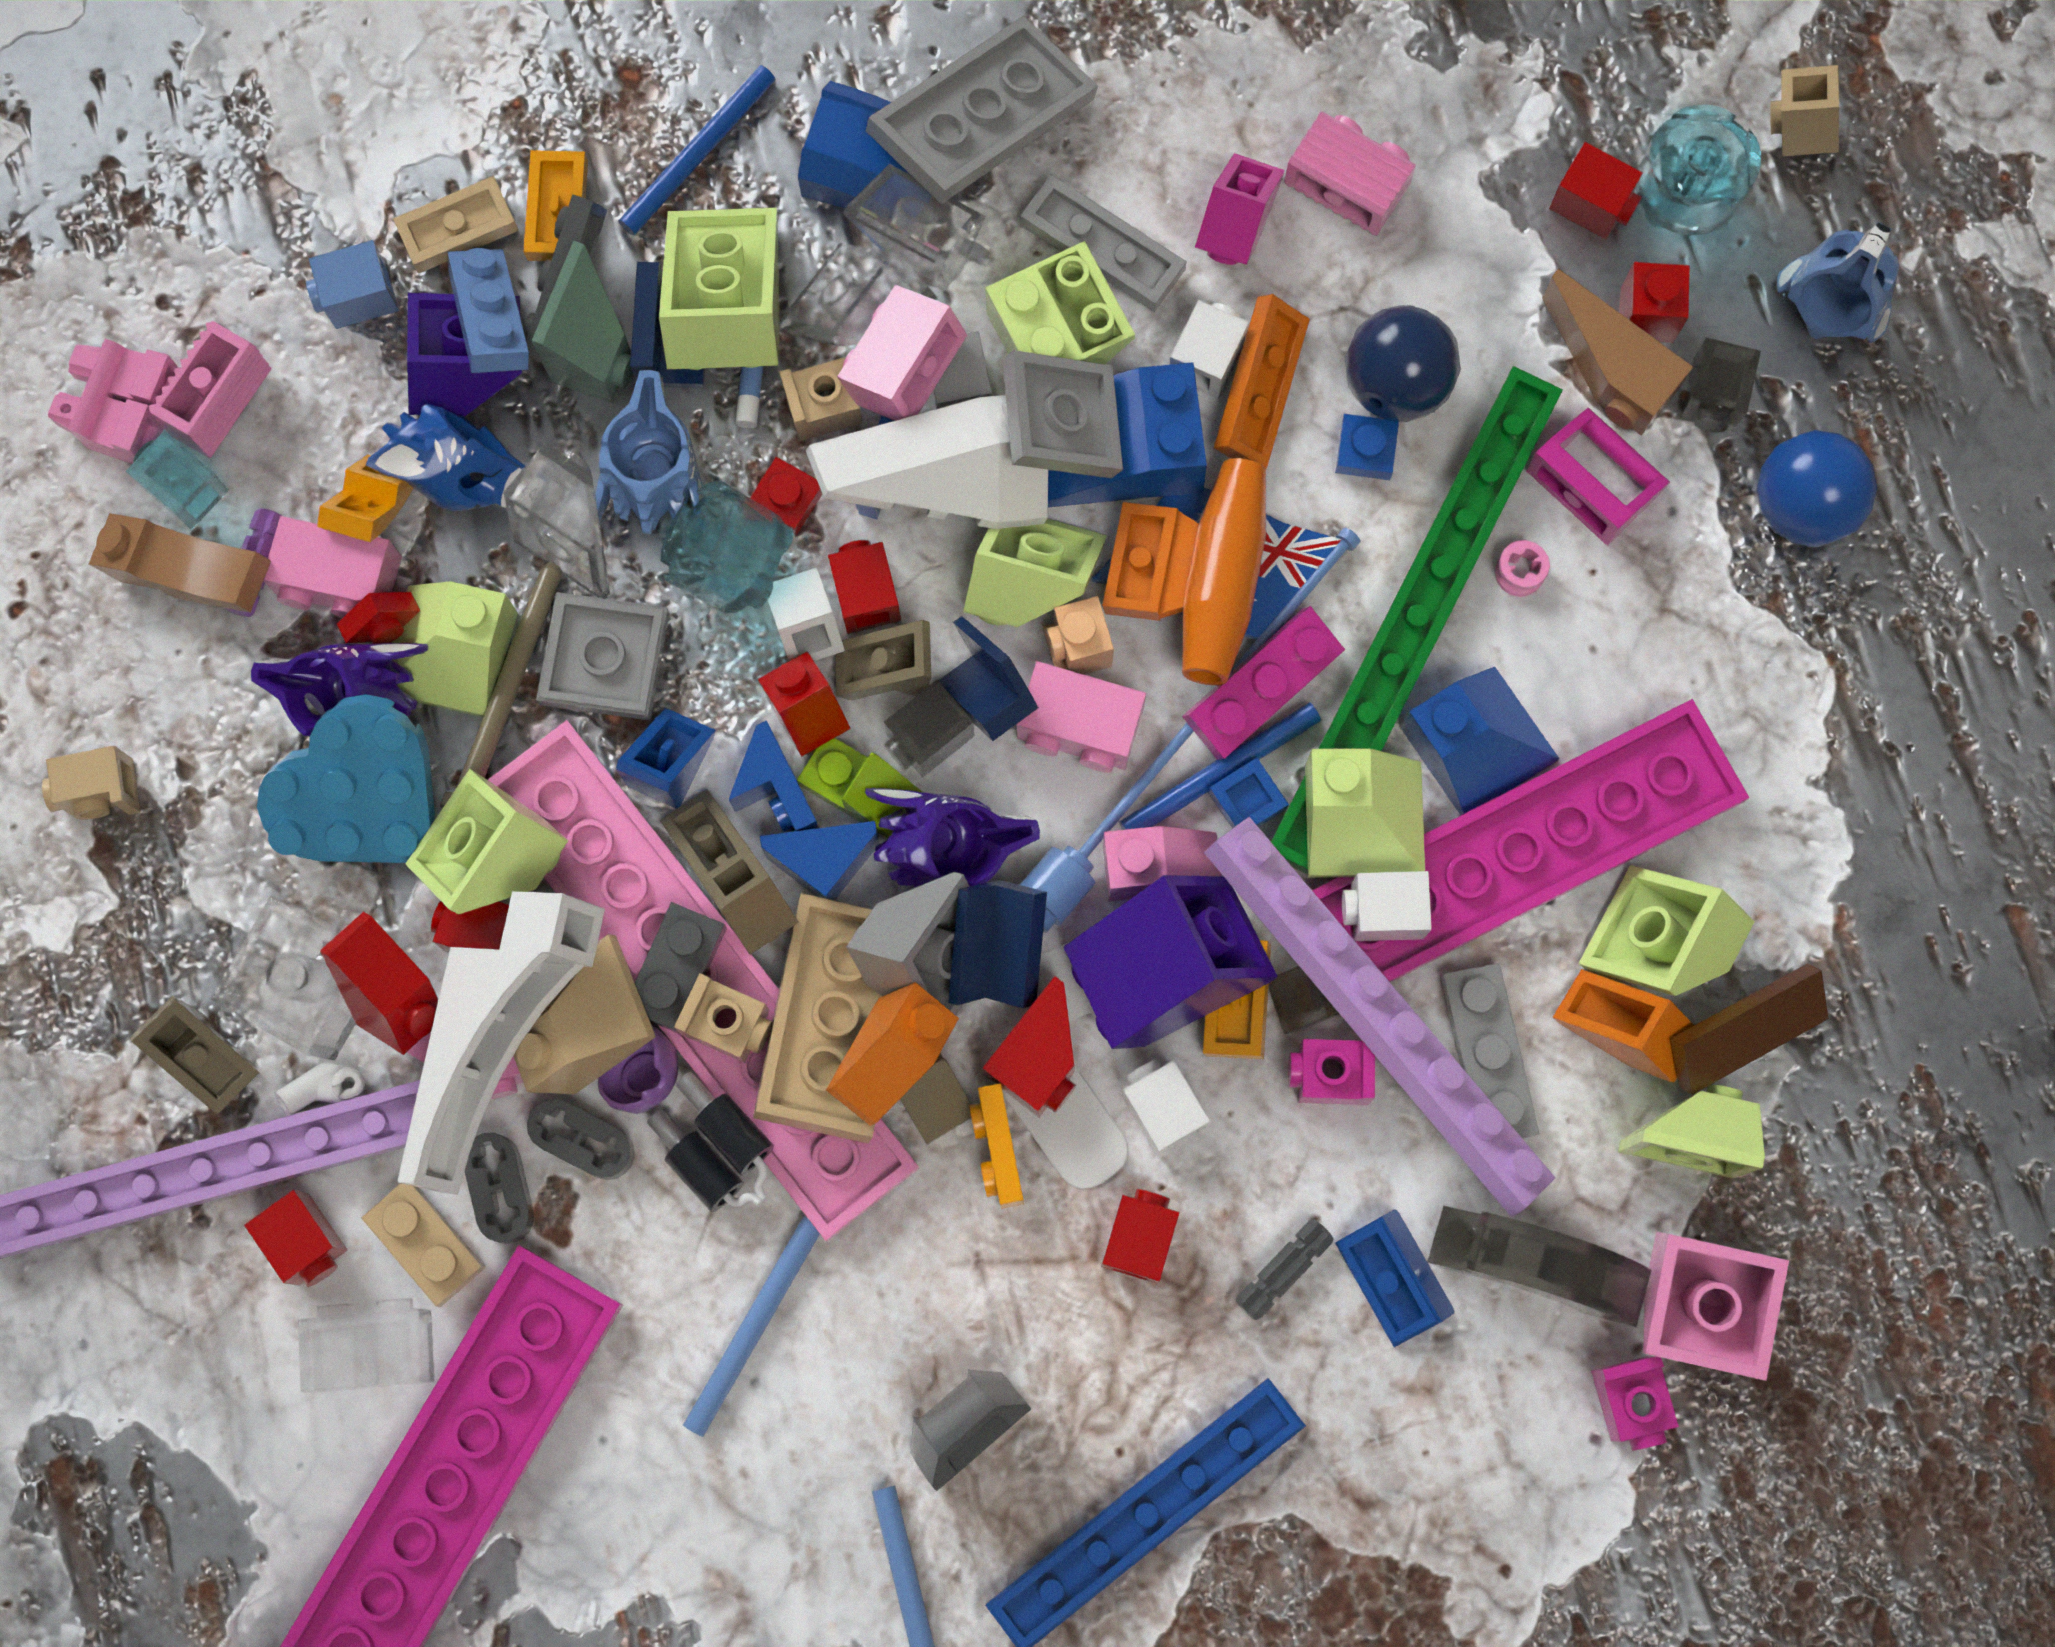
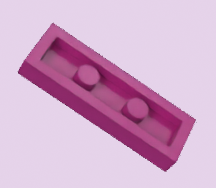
M1311 606L1303 608L1230 673L1226 684L1216 685L1182 717L1217 760L1225 759L1343 653L1345 648Z

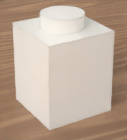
M1198 300L1170 357V364L1194 362L1197 390L1218 399L1242 351L1249 322L1243 320L1236 310L1220 303L1209 305Z
M817 567L763 585L788 661L808 651L813 661L845 651Z
M1428 871L1357 873L1351 883V890H1343L1342 893L1344 925H1353L1354 941L1424 939L1431 931Z
M1157 1059L1152 1060L1127 1076L1131 1085L1123 1089L1122 1098L1156 1156L1207 1128L1210 1120L1174 1060L1163 1067L1160 1066Z

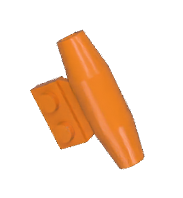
M1231 458L1223 461L1199 523L1178 511V508L1122 503L1102 604L1103 610L1108 615L1160 621L1161 618L1183 612L1182 674L1188 680L1199 684L1222 685L1227 683L1251 619L1266 538L1265 467L1255 461L1242 458Z

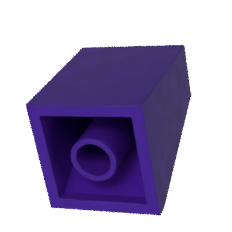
M1163 875L1063 946L1072 964V975L1077 984L1084 990L1096 1015L1097 1028L1108 1041L1111 1049L1146 1047L1255 991L1278 977L1234 888L1224 876Z

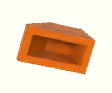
M1583 969L1580 970L1552 1017L1562 1026L1624 1064L1672 1083L1676 1081L1677 1074L1670 1038L1694 1026L1671 1000Z
M916 982L879 997L826 1091L868 1125L876 1124L934 1065L959 1018Z

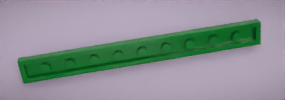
M1512 366L1318 749H1374L1382 751L1563 389ZM1304 776L1271 843L1293 868L1308 875L1306 779Z

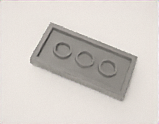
M1022 16L871 115L868 119L866 132L936 200L943 204L1093 101L1098 85L1025 16Z

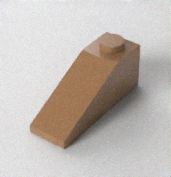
M1558 268L1551 277L1542 299L1596 402L1605 409L1606 415L1613 423L1624 429H1633L1642 436L1681 388L1693 366Z

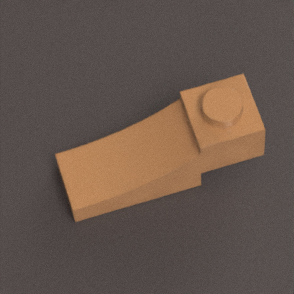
M109 513L104 527L98 534L96 547L88 564L122 583L158 589L176 599L251 613L271 560L256 551L240 549L193 537L156 525L147 519Z

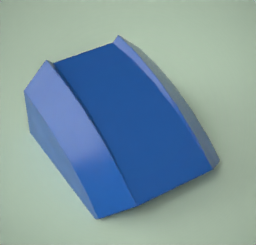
M829 81L822 89L821 98L801 152L798 171L801 197L904 225L910 224L932 199V195L866 132L869 117L891 102L862 90Z

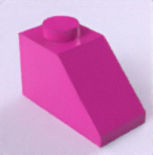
M1234 153L1212 188L1195 248L1207 251V255L1219 263L1234 265L1239 262L1247 265L1258 245L1285 170Z

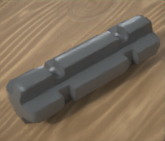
M1314 1219L1308 1221L1295 1235L1297 1240L1294 1243L1288 1242L1257 1275L1259 1280L1255 1284L1250 1282L1237 1296V1304L1248 1316L1254 1320L1262 1318L1274 1305L1272 1300L1276 1296L1281 1298L1313 1264L1311 1259L1314 1256L1320 1257L1333 1243L1334 1238L1321 1223Z

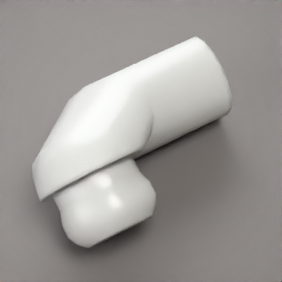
M321 1063L274 1092V1095L282 1110L290 1116L315 1101L334 1104L362 1096L365 1090V1081L362 1074L356 1069L342 1065Z

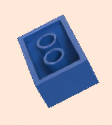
M1194 362L1139 367L1113 375L1123 470L1113 478L1048 470V508L1204 492L1207 463Z

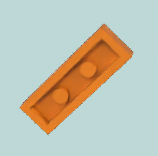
M1274 294L1257 297L1213 447L1229 458L1252 460L1264 466L1265 469L1268 467L1310 321L1308 317Z

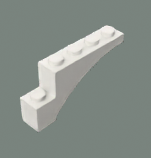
M512 891L499 950L450 947L398 1183L458 1195L468 1156L483 1114L502 1074L520 1043L545 1008L583 967H593L605 911L604 908L563 893Z

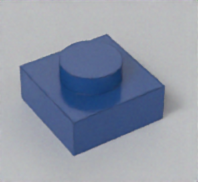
M1344 414L1335 473L1390 481L1393 474L1399 422Z
M1255 758L1212 785L1208 791L1232 829L1248 817L1260 827L1287 810L1289 806L1258 758Z

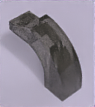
M1444 1205L1427 1260L1428 1263L1439 1268L1526 1290L1562 1303L1583 1314L1637 1327L1652 1269L1628 1257L1560 1232L1484 1211L1479 1214Z

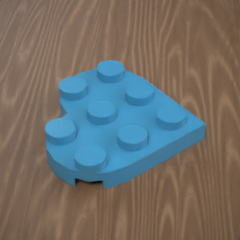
M367 694L344 698L334 708L325 712L314 726V730L310 735L309 748L294 750L287 754L283 760L270 768L259 787L257 810L263 828L268 833V841L272 849L282 855H295L300 858L316 861L406 863L435 821L429 748L423 728L419 723L415 728L405 714L392 707L395 702L390 699Z

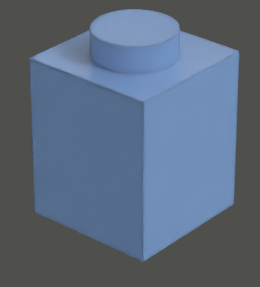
M373 240L309 258L314 279L306 281V287L311 303L316 313L323 311L326 313L336 329L399 311L386 262Z

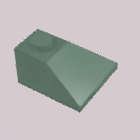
M573 240L532 338V343L552 383L613 403L619 387H627L633 375L630 367L631 349L585 245Z

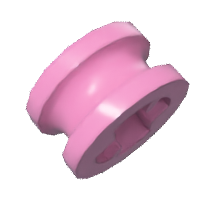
M1527 540L1515 541L1504 549L1496 563V581L1501 589L1510 595L1517 597L1529 596L1540 588L1547 577L1550 568L1549 557L1544 549L1534 542ZM1521 557L1527 558L1532 562L1529 570H1536V574L1527 573L1524 579L1518 578L1513 574L1516 566H1509L1508 562L1517 564Z

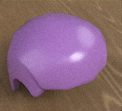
M652 1026L656 1036L653 1040L598 1078L599 1093L611 1108L633 1114L645 1113L666 1099L672 1091L678 1076V1054L673 1044L658 1028Z

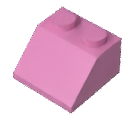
M1656 1231L1645 1285L1643 1353L1766 1381L1789 1260Z

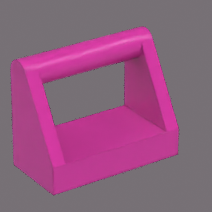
M1589 407L1552 436L1535 453L1526 471L1607 546L1670 484L1666 477ZM1581 432L1645 489L1628 505H1624L1564 450Z

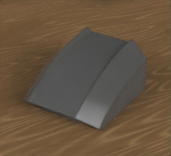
M968 1369L967 1378L924 1416H913L910 1453L928 1482L938 1491L1032 1408L1002 1372Z

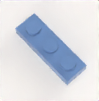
M473 248L467 251L448 252V272L471 373L528 370L529 351L503 249Z

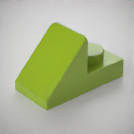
M836 738L815 750L797 778L800 787L861 823L875 821L878 833L886 838H889L894 831L879 827L880 819L903 807L889 805L868 798L865 793L866 788L923 792L877 754L871 752L867 757Z

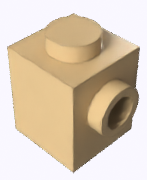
M1838 65L1781 70V100L1770 101L1771 135L1782 134V156L1839 152Z

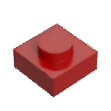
M775 457L747 501V504L751 511L797 536L823 494L816 478Z
M411 592L368 593L337 623V626L345 643H391L403 634V627L420 612V609Z

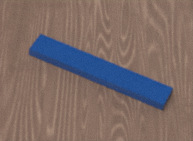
M1266 1378L989 1600L985 1606L1016 1647H1033L1300 1432L1306 1425L1272 1381Z

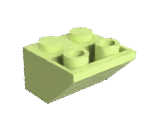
M1085 241L985 287L987 315L1008 354L1016 350L1106 364L1135 339L1132 327Z

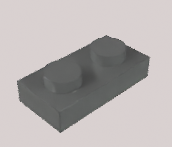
M671 902L635 981L650 1022L680 1034L674 1026L699 973L706 976L727 929L724 923Z

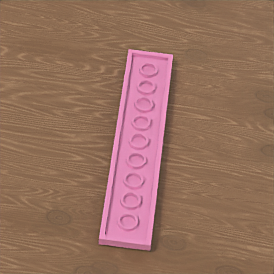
M568 720L488 779V781L544 818L568 840L561 851L558 863L544 876V879L555 893H563L605 909L598 941L607 934L616 935L634 983L671 902L726 925V932L706 976L713 981L765 1003L770 1010L766 1019L773 1021L779 988L753 955L748 953L738 936ZM728 1008L719 1011L715 1019L717 1027L722 1029L731 1027L736 1021V1012ZM659 1026L715 1099L722 1094H728L774 1144L773 1150L763 1161L826 1242L920 1169L882 1119L875 1124L873 1137L869 1144L754 1119L753 1114L769 1037L761 1052L757 1054L751 1051L746 1063H743L681 1034Z

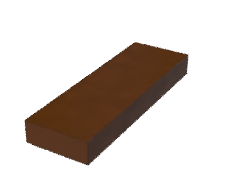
M1807 963L1670 1038L1679 1088L1693 1095L1828 1020L1822 970Z

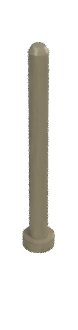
M547 562L540 569L457 786L469 769L485 778L562 578L561 567L557 564ZM453 792L444 793L440 803L441 808L445 806Z

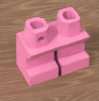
M104 339L101 348L76 345L69 360L68 372L75 379L87 382L81 398L63 392L55 395L48 411V417L57 426L72 433L86 448L148 469L164 430L150 413L149 405L156 404L155 396L163 394L161 387L169 385L168 378L175 376L174 368L179 367L168 354L148 349L146 353L126 349L122 345L108 339Z

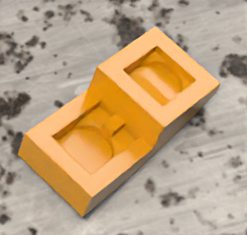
M367 454L345 470L343 490L320 505L317 527L371 543L396 517L410 496L413 487L406 481L385 476L366 466L367 460L371 456Z

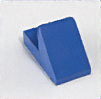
M767 720L756 725L729 797L731 806L737 812L776 793L777 797L769 800L768 803L783 832L792 827L795 831L819 828L818 823Z

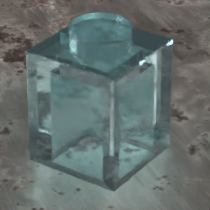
M166 431L156 440L144 444L136 453L133 464L126 470L144 491L190 530L229 491L226 485L210 468Z

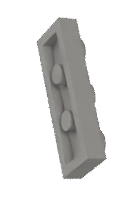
M1052 174L1020 215L1021 226L1061 252L1085 241L1106 281L1154 312L1186 270V260Z
M1500 963L1444 973L1440 980L1460 1066L1521 1138L1540 1134Z

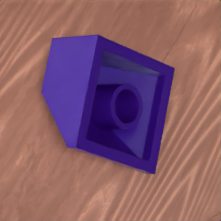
M408 293L407 376L409 415H421L422 406L430 404L442 407L458 416H466L522 374V370L471 373L454 294ZM515 296L521 319L520 296Z

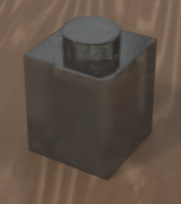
M1706 337L1693 358V368L1689 375L1680 419L1692 421L1696 427L1708 432L1720 433L1726 430L1734 432L1748 412L1761 351Z
M938 680L934 681L884 721L886 734L889 738L884 743V747L904 771L913 766L922 778L975 736L974 722Z

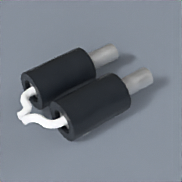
M688 1072L676 1083V1086L700 1112L694 1124L740 1175H746L757 1167L758 1174L754 1181L755 1193L748 1192L739 1198L734 1197L743 1187L744 1182L735 1173L733 1168L720 1157L698 1131H694L686 1136L661 1109L648 1119L647 1124L670 1149L664 1161L712 1213L727 1203L738 1207L751 1201L758 1206L767 1197L763 1190V1182L767 1175V1168L763 1160L771 1153L774 1144L728 1094H722L715 1099L692 1072Z

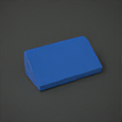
M1396 1209L1335 1242L1393 1347L1434 1327L1454 1314L1455 1311Z

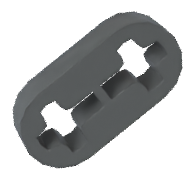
M556 1098L540 1102L529 1114L527 1120L528 1135L532 1142L544 1151L603 1180L617 1179L626 1174L631 1168L635 1157L634 1145L630 1137L617 1127L566 1101ZM560 1111L566 1112L563 1122L578 1131L574 1141L572 1142L561 1135H555L550 1142L546 1141L548 1130L541 1125L545 1116L548 1115L549 1117L556 1118ZM588 1137L601 1144H607L611 1137L616 1138L617 1141L614 1148L617 1152L621 1153L620 1160L616 1164L607 1161L602 1169L598 1168L596 1165L599 1157L592 1151L584 1148Z
M493 1132L482 1133L474 1139L464 1171L476 1223L480 1232L489 1240L502 1244L516 1243L524 1239L530 1232L534 1222V1210L521 1156L517 1146L507 1137ZM491 1144L494 1150L506 1153V1160L501 1161L497 1166L501 1182L498 1184H494L489 1170L478 1168L477 1160L486 1156L485 1147ZM503 1192L506 1205L520 1211V1217L511 1221L512 1230L505 1233L502 1226L491 1224V1216L499 1213L500 1207L496 1194Z

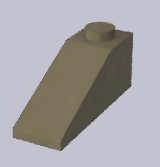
M708 789L660 820L750 955L767 943L776 940L782 933L799 923L768 873Z

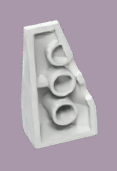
M1006 395L971 399L810 444L806 450L822 494L826 499L891 510L896 504L927 509V517L945 520L948 513L976 518L977 526L991 529L1044 524L1048 518V470L1012 465Z

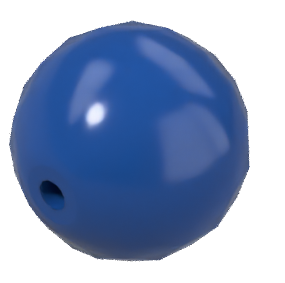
M1814 430L1788 439L1773 449L1761 467L1756 492L1760 512L1775 533L1792 544L1816 548L1849 536L1860 529L1872 512L1877 492V483L1873 464L1859 445L1842 434Z

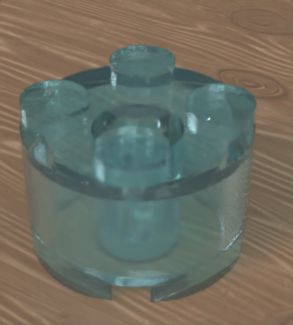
M1692 105L1675 112L1670 119L1660 125L1654 133L1638 167V170L1643 172L1636 187L1638 195L1642 196L1640 203L1645 210V218L1649 224L1655 228L1667 229L1682 235H1703L1721 230L1729 224L1752 188L1761 166V151L1758 140L1750 128L1747 132L1734 120L1736 115L1718 106Z
M722 481L707 483L696 491L704 497L693 508L684 504L676 513L667 530L660 561L669 566V573H662L664 579L668 583L726 614L738 612L748 605L754 609L760 608L767 602L772 593V577L777 570L782 555L787 552L792 544L794 531L791 527L784 524L778 514Z

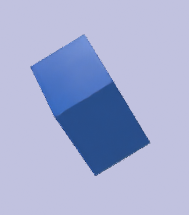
M664 708L618 759L616 770L628 788L677 809L681 806L714 739L716 730Z
M875 821L760 836L761 848L770 862L816 897L833 901L837 899L875 851V846L880 844Z

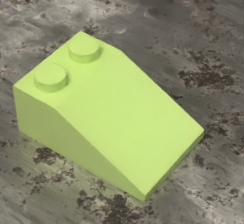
M777 207L668 211L659 311L667 369L699 370L703 368L778 366L780 320Z

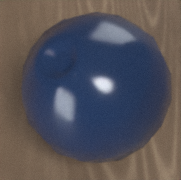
M1412 305L1394 306L1382 309L1371 315L1356 329L1345 356L1348 387L1354 397L1372 414L1393 422H1409L1434 413L1449 399L1461 371L1458 342L1451 329L1439 317L1425 309Z

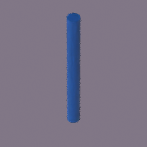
M759 65L618 220L619 224L629 234L633 236L637 234L775 82L774 75L766 67Z
M1308 702L1238 746L1225 759L1214 761L1120 820L1119 824L1122 830L1154 827L1208 793L1209 787L1255 758L1262 759L1321 722L1318 711Z

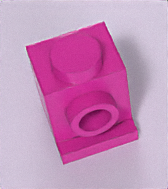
M1303 1039L1299 1045V1053L1290 1052L1288 1085L1292 1088H1298V1103L1369 1105L1375 1099V1055L1363 1041ZM1327 1059L1337 1060L1343 1068L1342 1076L1338 1079L1326 1077L1322 1071V1063Z
M1646 1356L1591 1370L1611 1441L1623 1442L1629 1440L1632 1451L1666 1443L1667 1439L1664 1431L1679 1427L1662 1367H1664L1661 1357ZM1640 1392L1647 1395L1650 1404V1410L1644 1416L1637 1415L1632 1408V1399Z

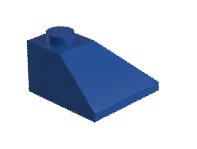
M1495 666L1456 681L1410 710L1401 726V730L1460 815L1520 786L1560 759Z

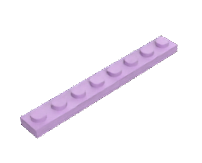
M1250 817L1216 840L1204 854L1511 1218L1524 1210L1555 1179L1554 1175Z
M420 1080L0 1195V1259L405 1148Z

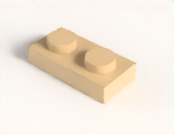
M494 175L393 218L418 274L447 262L448 252L467 251L473 248H480L519 231Z
M400 1183L361 1217L436 1307H442L486 1268L418 1187Z

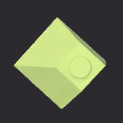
M1048 518L1044 524L1002 529L989 528L975 555L963 612L979 616L981 620L988 624H1007L1019 627L1053 610L1055 607H1059L1083 595L1105 546L1107 535Z
M451 581L408 586L407 592L412 593L420 612L403 627V634L392 643L428 644V651L423 654L393 660L412 673L414 678L413 682L396 685L416 699L418 703L483 717L504 665L518 612L506 594Z
M1311 749L1305 764L1308 878L1355 877L1357 873L1425 871L1421 762L1374 749Z
M469 769L406 862V865L449 910L461 914L510 898L512 891L529 892L535 890L544 876L558 863L561 851L568 840L544 818L480 774Z
M1630 865L1578 964L1589 971L1677 996L1728 973L1755 921L1721 888Z
M1710 1085L1707 1087L1706 1092L1699 1091L1687 1097L1622 1139L1619 1143L1618 1152L1728 1178H1736L1763 1169L1765 1152L1760 1104L1742 1100L1743 1091L1721 1085Z

